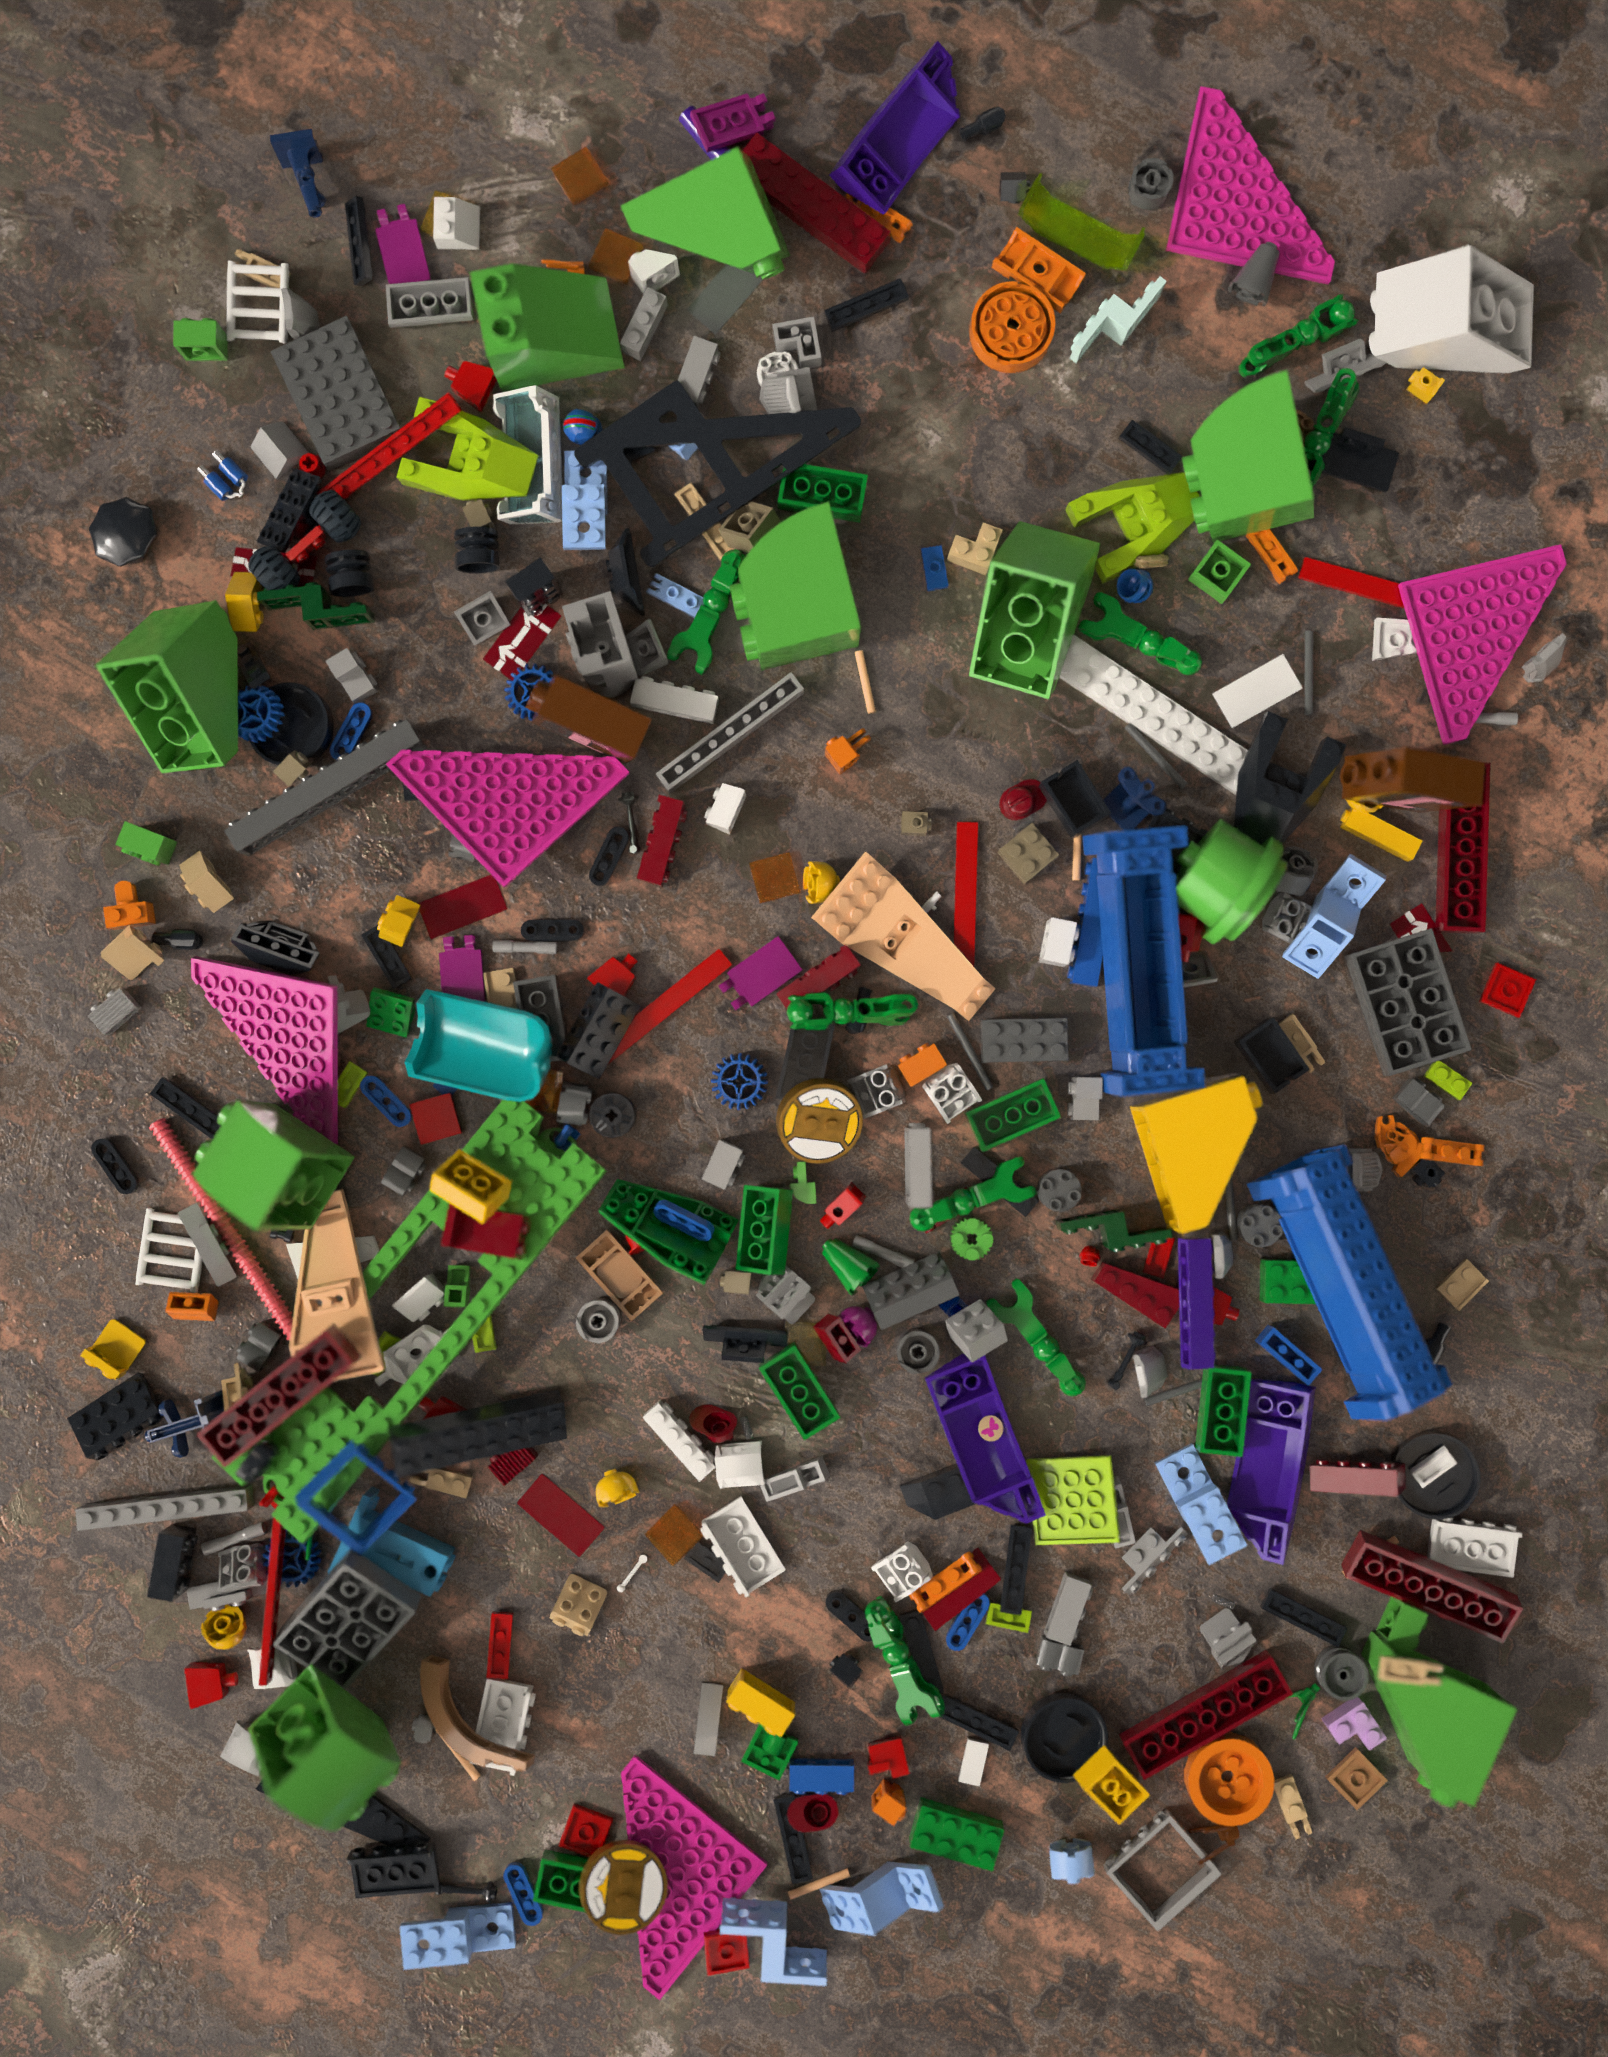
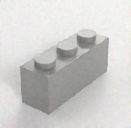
M648 287L646 288L620 342L623 353L639 361L642 360L668 306L665 295Z
M694 336L678 381L698 408L699 404H703L707 392L704 390L707 384H711L714 374L711 371L713 365L718 364L721 353L718 352V344Z
M1064 1572L1044 1629V1634L1047 1638L1071 1646L1072 1640H1076L1079 1628H1077L1079 1620H1083L1086 1613V1608H1084L1086 1600H1090L1093 1593L1089 1580Z

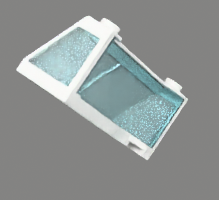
M536 385L494 394L493 411L502 419V431L539 456L528 495L525 497L505 498V501H500L496 509L498 520L508 524L561 522L562 467L559 397Z

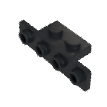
M703 1325L702 1329L704 1341L723 1342L722 1360L764 1363L766 1346H788L787 1332L778 1329L763 1330L759 1328L750 1329L717 1325Z

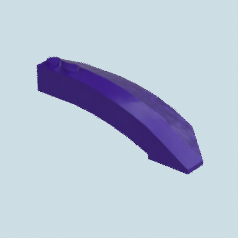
M939 41L934 43L886 98L829 174L843 191L881 214L887 212L920 164L954 122L960 118L959 109L956 108L955 97L957 96L955 78H952L951 67L953 66L952 56Z
M961 1354L926 1376L925 1380L971 1500L976 1504H982L1006 1516L1009 1515L1017 1518L1026 1524L1046 1516L985 1355L971 1362L965 1354ZM986 1416H995L1003 1424V1433L996 1441H986L979 1434V1423Z
M1251 1379L1243 1457L1236 1456L1227 1507L1239 1524L1240 1530L1258 1550L1257 1553L1261 1559L1284 1565L1305 1470L1316 1387L1296 1382Z

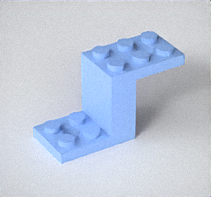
M1349 854L1314 898L1307 924L1283 952L1282 957L1319 979L1354 937L1361 909L1384 883L1387 876L1352 854ZM1357 878L1361 881V884L1354 885L1350 880ZM1313 948L1317 950L1318 954H1309L1307 949Z
M886 1862L852 1888L834 1885L820 1888L822 1901L827 1908L829 1920L834 1930L875 1935L910 1908L936 1912L944 1908L930 1867L926 1865Z
M723 1898L721 1934L764 1936L761 1982L826 1986L827 1949L785 1947L787 1902Z

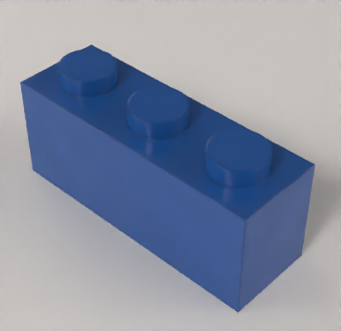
M1267 1325L1254 1340L1308 1386L1323 1370L1270 1325Z
M790 1758L789 1791H794L795 1794L815 1792L820 1795L827 1794L828 1792L847 1795L849 1792H854V1759Z

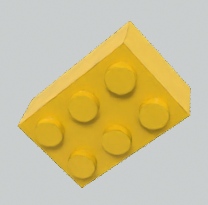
M459 1149L433 1173L430 1191L481 1223H484L509 1199L512 1181Z
M741 1668L728 1689L726 1701L729 1703L728 1706L736 1712L741 1711L746 1714L747 1719L755 1724L760 1723L765 1726L764 1729L771 1735L775 1736L777 1734L782 1737L795 1716V1702Z
M1102 1746L1073 1775L1084 1791L1119 1825L1150 1796L1140 1781L1105 1746Z

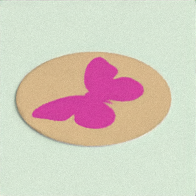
M986 1416L979 1423V1434L986 1441H996L1003 1433V1424L995 1416Z

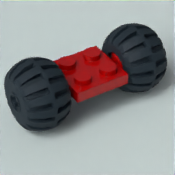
M324 491L315 497L310 506V514L320 526H316L285 554V557L272 545L259 548L250 557L248 568L267 590L285 589L287 585L298 586L300 574L289 562L292 561L295 565L305 563L310 558L309 553L312 550L316 549L317 551L326 543L324 540L327 537L323 532L326 531L337 543L347 542L358 533L361 519L336 491Z

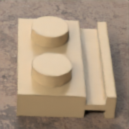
M514 968L483 973L488 1003L517 1009L513 982L516 981Z
M1464 1259L1435 1289L1456 1310L1460 1311L1489 1280L1468 1259Z

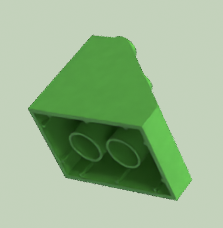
M738 147L621 205L631 231L729 266L755 273L756 277H761L762 280L784 271L785 267L782 259L790 256L750 157Z
M508 264L470 272L486 355L502 392L625 368L606 277L520 264Z
M1022 521L1018 522L990 563L969 676L1046 699L1051 697L1061 674L1092 582L1100 543Z
M217 600L153 611L95 665L161 773L225 766L238 752L237 636L229 624L227 613L219 606Z
M1371 1631L1361 1655L1405 1755L1419 1772L1417 1782L1430 1789L1429 1795L1445 1806L1455 1808L1458 1800L1474 1807L1517 1709L1489 1684L1415 1650H1412L1411 1654L1387 1644L1375 1632ZM1380 1656L1423 1660L1425 1662L1442 1664L1443 1671L1426 1670V1676L1440 1678L1441 1685H1417L1380 1680L1378 1678Z

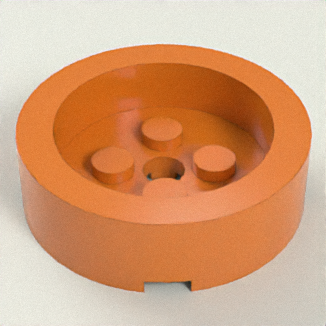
M1018 281L1003 282L989 288L977 301L970 321L969 338L975 354L985 365L999 372L1018 373L1034 367L1046 355L1054 336L1056 322L1052 305L1040 290L1032 285L1020 284ZM1015 320L1018 322L1019 327L1012 329L1008 327L1007 322Z
M1229 1731L1188 1755L1189 1757L1184 1768L1185 1786L1194 1805L1207 1819L1225 1826L1243 1825L1260 1816L1269 1805L1274 1791L1272 1767L1258 1745L1250 1738ZM1224 1771L1232 1772L1230 1781L1221 1778Z

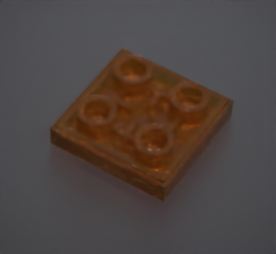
M548 1069L540 1091L533 1099L526 1100V1102L535 1110L557 1114L560 1090L563 1084V1072Z

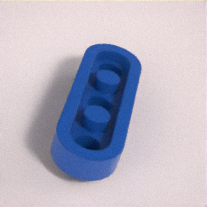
M365 703L354 704L330 746V754L334 759L337 760L341 756L339 754L341 748H345V753L349 754L356 749L373 716L371 708ZM361 711H365V716L363 718H359V713ZM350 730H355L354 736H349Z
M366 1076L362 1079L360 1083L362 1093L393 1125L404 1127L411 1122V1110L377 1076ZM371 1082H374L376 1085L374 1090L369 1088ZM386 1097L390 1099L389 1105L384 1104ZM403 1112L405 1114L404 1120L399 1119V1113Z
M660 1200L654 1208V1215L657 1219L700 1241H708L714 1233V1226L709 1221L670 1201Z
M985 1593L979 1597L982 1599L981 1604L977 1605L972 1602L958 1613L946 1634V1643L951 1650L960 1651L966 1647L987 1612L989 1599ZM965 1617H970L971 1621L969 1623H965L963 1619ZM954 1635L960 1636L958 1641H954L952 1638Z
M511 1862L504 1871L505 1883L522 1921L528 1926H535L542 1919L543 1907L541 1903L533 1902L535 1889L524 1865L519 1862ZM512 1870H517L519 1874L514 1875ZM521 1890H526L528 1894L523 1895ZM534 1909L536 1914H531L529 1910Z

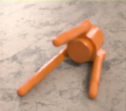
M541 260V263L546 264L547 268L567 269V272L584 274L583 262Z

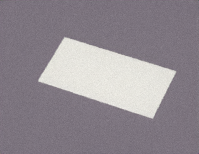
M1282 654L1214 692L1213 696L1233 728L1301 690L1302 686Z

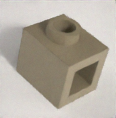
M474 499L462 507L471 527L495 528L490 518L494 515L489 504L484 505L481 499Z
M294 750L273 772L290 786L297 779L301 781L309 773L306 769L311 764L307 762L308 759L303 753Z
M902 811L901 835L926 836L927 831H931V818H928V812Z
M726 1269L725 1274H721L720 1286L724 1287L723 1292L749 1295L751 1272Z

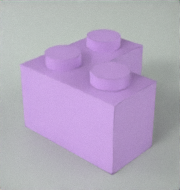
M1359 1697L1346 1701L1321 1718L1339 1744L1357 1734L1367 1749L1371 1750L1387 1739Z

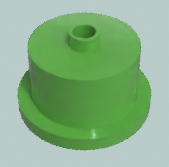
M1222 819L1218 820L1210 828L1198 845L1193 841L1188 843V846L1184 848L1176 861L1182 866L1175 877L1177 905L1204 923L1200 934L1203 939L1211 944L1217 943L1222 937L1233 941L1251 923L1267 902L1285 872L1287 863L1280 858L1284 849L1283 844L1270 837L1260 845Z

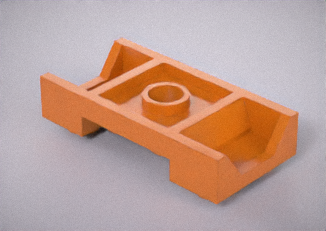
M1018 227L1015 228L1009 242L1000 255L993 260L992 268L1006 278L1012 277L1021 284L1032 285L1040 290L1047 297L1052 308L1060 314L1082 284L1086 275L1085 272ZM1040 264L1045 268V271L1043 273H1036L1033 267Z

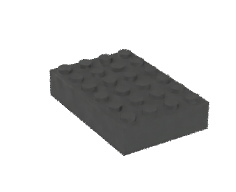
M347 316L270 351L322 462L329 472L367 455L401 429Z
M1432 928L1344 956L1383 1076H1392L1472 1050Z
M350 1548L280 1627L272 1645L305 1667L312 1663L343 1689H346L417 1610L422 1595Z

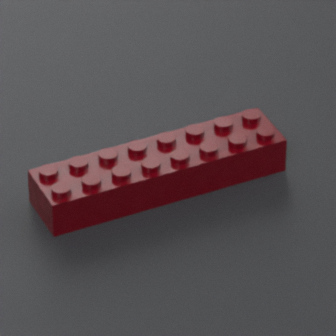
M756 132L743 149V152L750 157L769 204L859 271L866 274L889 244L891 231Z
M1485 762L1481 806L1439 810L1435 932L1468 934L1486 932L1491 763Z
M333 1323L207 1425L197 1436L225 1468L340 1376L362 1356L335 1323Z
M1363 1530L1359 1531L1341 1564L1345 1578L1501 1643H1504L1523 1610L1516 1594Z
M1264 1650L1120 1733L1119 1736L1141 1776L1146 1780L1288 1698L1293 1693L1272 1656L1267 1650Z

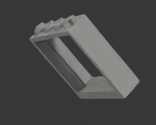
M909 1123V1127H904L906 1204L910 1208L932 1207L930 1128L925 1127L924 1123Z
M1167 1808L1156 1813L1153 1821L1147 1826H1142L1134 1838L1126 1840L1122 1844L1121 1849L1116 1854L1108 1856L1105 1864H1103L1109 1877L1157 1931L1165 1926L1222 1874L1215 1862L1210 1859L1205 1862L1206 1865L1153 1912L1118 1873L1117 1869L1168 1823L1176 1829L1201 1859L1208 1855Z

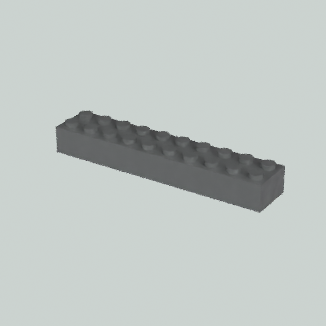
M407 719L405 721L399 720L387 732L381 731L374 736L372 741L368 743L363 742L356 746V750L352 753H345L337 758L338 761L334 764L324 765L316 775H308L296 787L290 786L283 791V795L278 798L272 797L265 801V805L259 809L254 808L246 813L247 816L245 818L230 822L228 824L229 827L224 831L235 850L249 857L391 771L386 763L401 750L424 751L427 749V746L416 728Z

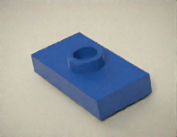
M942 545L921 548L927 591L948 588Z

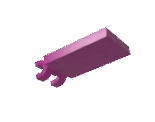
M747 93L692 110L690 117L706 152L751 139L756 132L763 135L765 130L773 129L774 125L772 122L776 119L773 112H768L763 116L758 115V112L765 111L764 104L767 103L765 94L750 98Z
M397 205L400 219L389 222L385 209L377 210L381 227L375 230L388 283L431 281L416 219L410 220L406 205Z
M464 935V948L454 947V937H443L445 952H439L441 991L486 1002L483 956L481 949L476 950L475 936Z
M777 936L728 971L727 974L730 978L721 983L719 988L724 994L734 987L740 997L731 1002V1005L735 1010H738L747 1002L751 1007L803 970L779 936Z

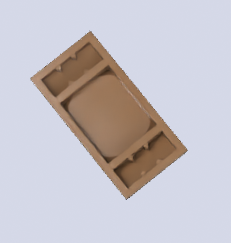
M608 1229L576 1257L577 1261L631 1321L663 1294V1291L651 1276L629 1255L627 1249Z

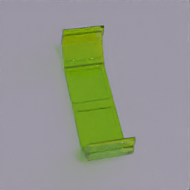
M1040 173L1033 182L1019 209L1018 215L1025 223L1029 224L1037 234L1072 250L1077 255L1103 268L1127 271L1146 233L1144 231L1146 228L1142 227L1139 234H1123L1053 198L1041 184L1043 174Z

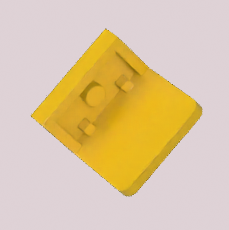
M112 1319L108 1322L93 1346L85 1348L80 1356L85 1359V1363L89 1366L102 1370V1374L105 1377L116 1380L126 1374L145 1346L146 1340L118 1320Z

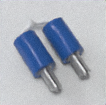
M215 451L212 456L220 463L219 469L237 487L241 486L239 489L240 493L232 494L233 490L216 472L210 473L203 465H200L206 472L205 474L199 467L197 469L205 477L204 483L221 501L234 498L235 496L241 497L244 494L242 490L245 487L248 475L230 457L224 458L218 451Z

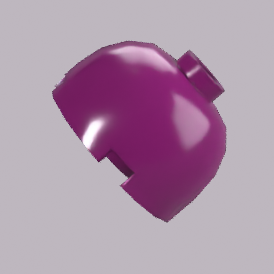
M850 1306L840 1312L838 1316L842 1319L853 1338L857 1339V1344L861 1347H867L874 1339L878 1329L873 1311L868 1307Z

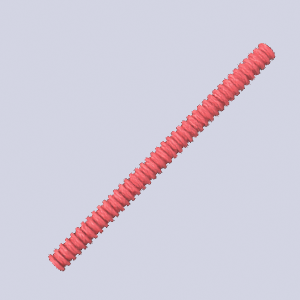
M161 1118L150 1125L149 1129L154 1131L153 1135L157 1136L156 1140L160 1141V1146L165 1148L163 1151L167 1152V1157L172 1159L171 1163H174V1168L179 1170L178 1174H182V1180L186 1181V1186L189 1185V1191H193V1197H197L196 1201L200 1202V1208H204L203 1212L208 1214L207 1218L211 1219L210 1223L214 1224L216 1230L219 1231L218 1234L222 1236L221 1240H225V1246L229 1247V1252L232 1251V1257H236V1263H240L239 1267L240 1269L243 1268V1274H247V1280L250 1279V1284L255 1286L253 1288L254 1291L257 1290V1295L262 1297L261 1301L266 1303L264 1306L268 1307V1312L273 1314L271 1317L276 1319L275 1323H279V1329H283L284 1332L282 1333L283 1335L286 1334V1340H290L293 1313L292 1311L289 1312V1306H285V1300L282 1301V1296L277 1294L278 1290L274 1289L275 1285L271 1284V1279L266 1277L268 1274L264 1273V1268L259 1266L260 1262H257V1257L252 1255L253 1251H249V1245L245 1244V1239L242 1240V1234H238V1228H234L235 1224L231 1223V1217H227L228 1213L223 1211L224 1207H221L220 1203L206 1192L194 1178L193 1172L196 1169V1164L191 1162L192 1158L188 1157V1151H184L185 1147L180 1145L181 1141L177 1140L178 1136L173 1134L174 1130L170 1129L171 1125L166 1123L167 1119Z

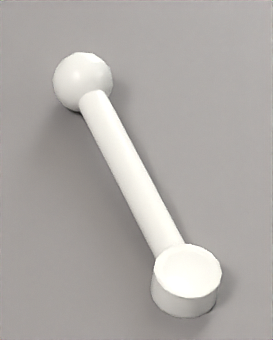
M645 1554L640 1555L639 1562L623 1583L617 1586L619 1592L625 1591V1586L642 1563L647 1562Z

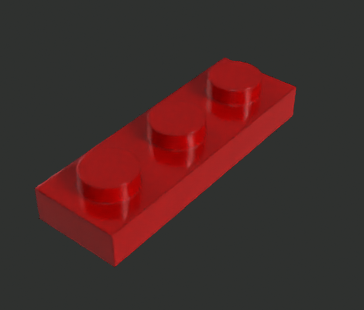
M492 1611L486 1678L508 1679L514 1613Z

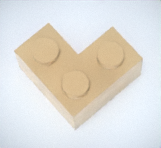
M983 523L976 542L956 535L947 561L986 575L1003 530Z
M200 850L179 865L182 871L180 876L186 883L184 885L186 890L191 895L195 894L198 897L197 899L203 908L206 909L208 907L215 913L234 899L228 885L217 875L213 864Z

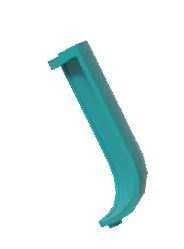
M430 989L424 991L416 1003L418 1013L417 1027L420 1028V1035L418 1039L414 1038L412 1048L405 1060L408 1077L508 1101L523 1102L534 1098L544 1083L550 1067L551 1057L549 1029L540 1017L526 1011Z

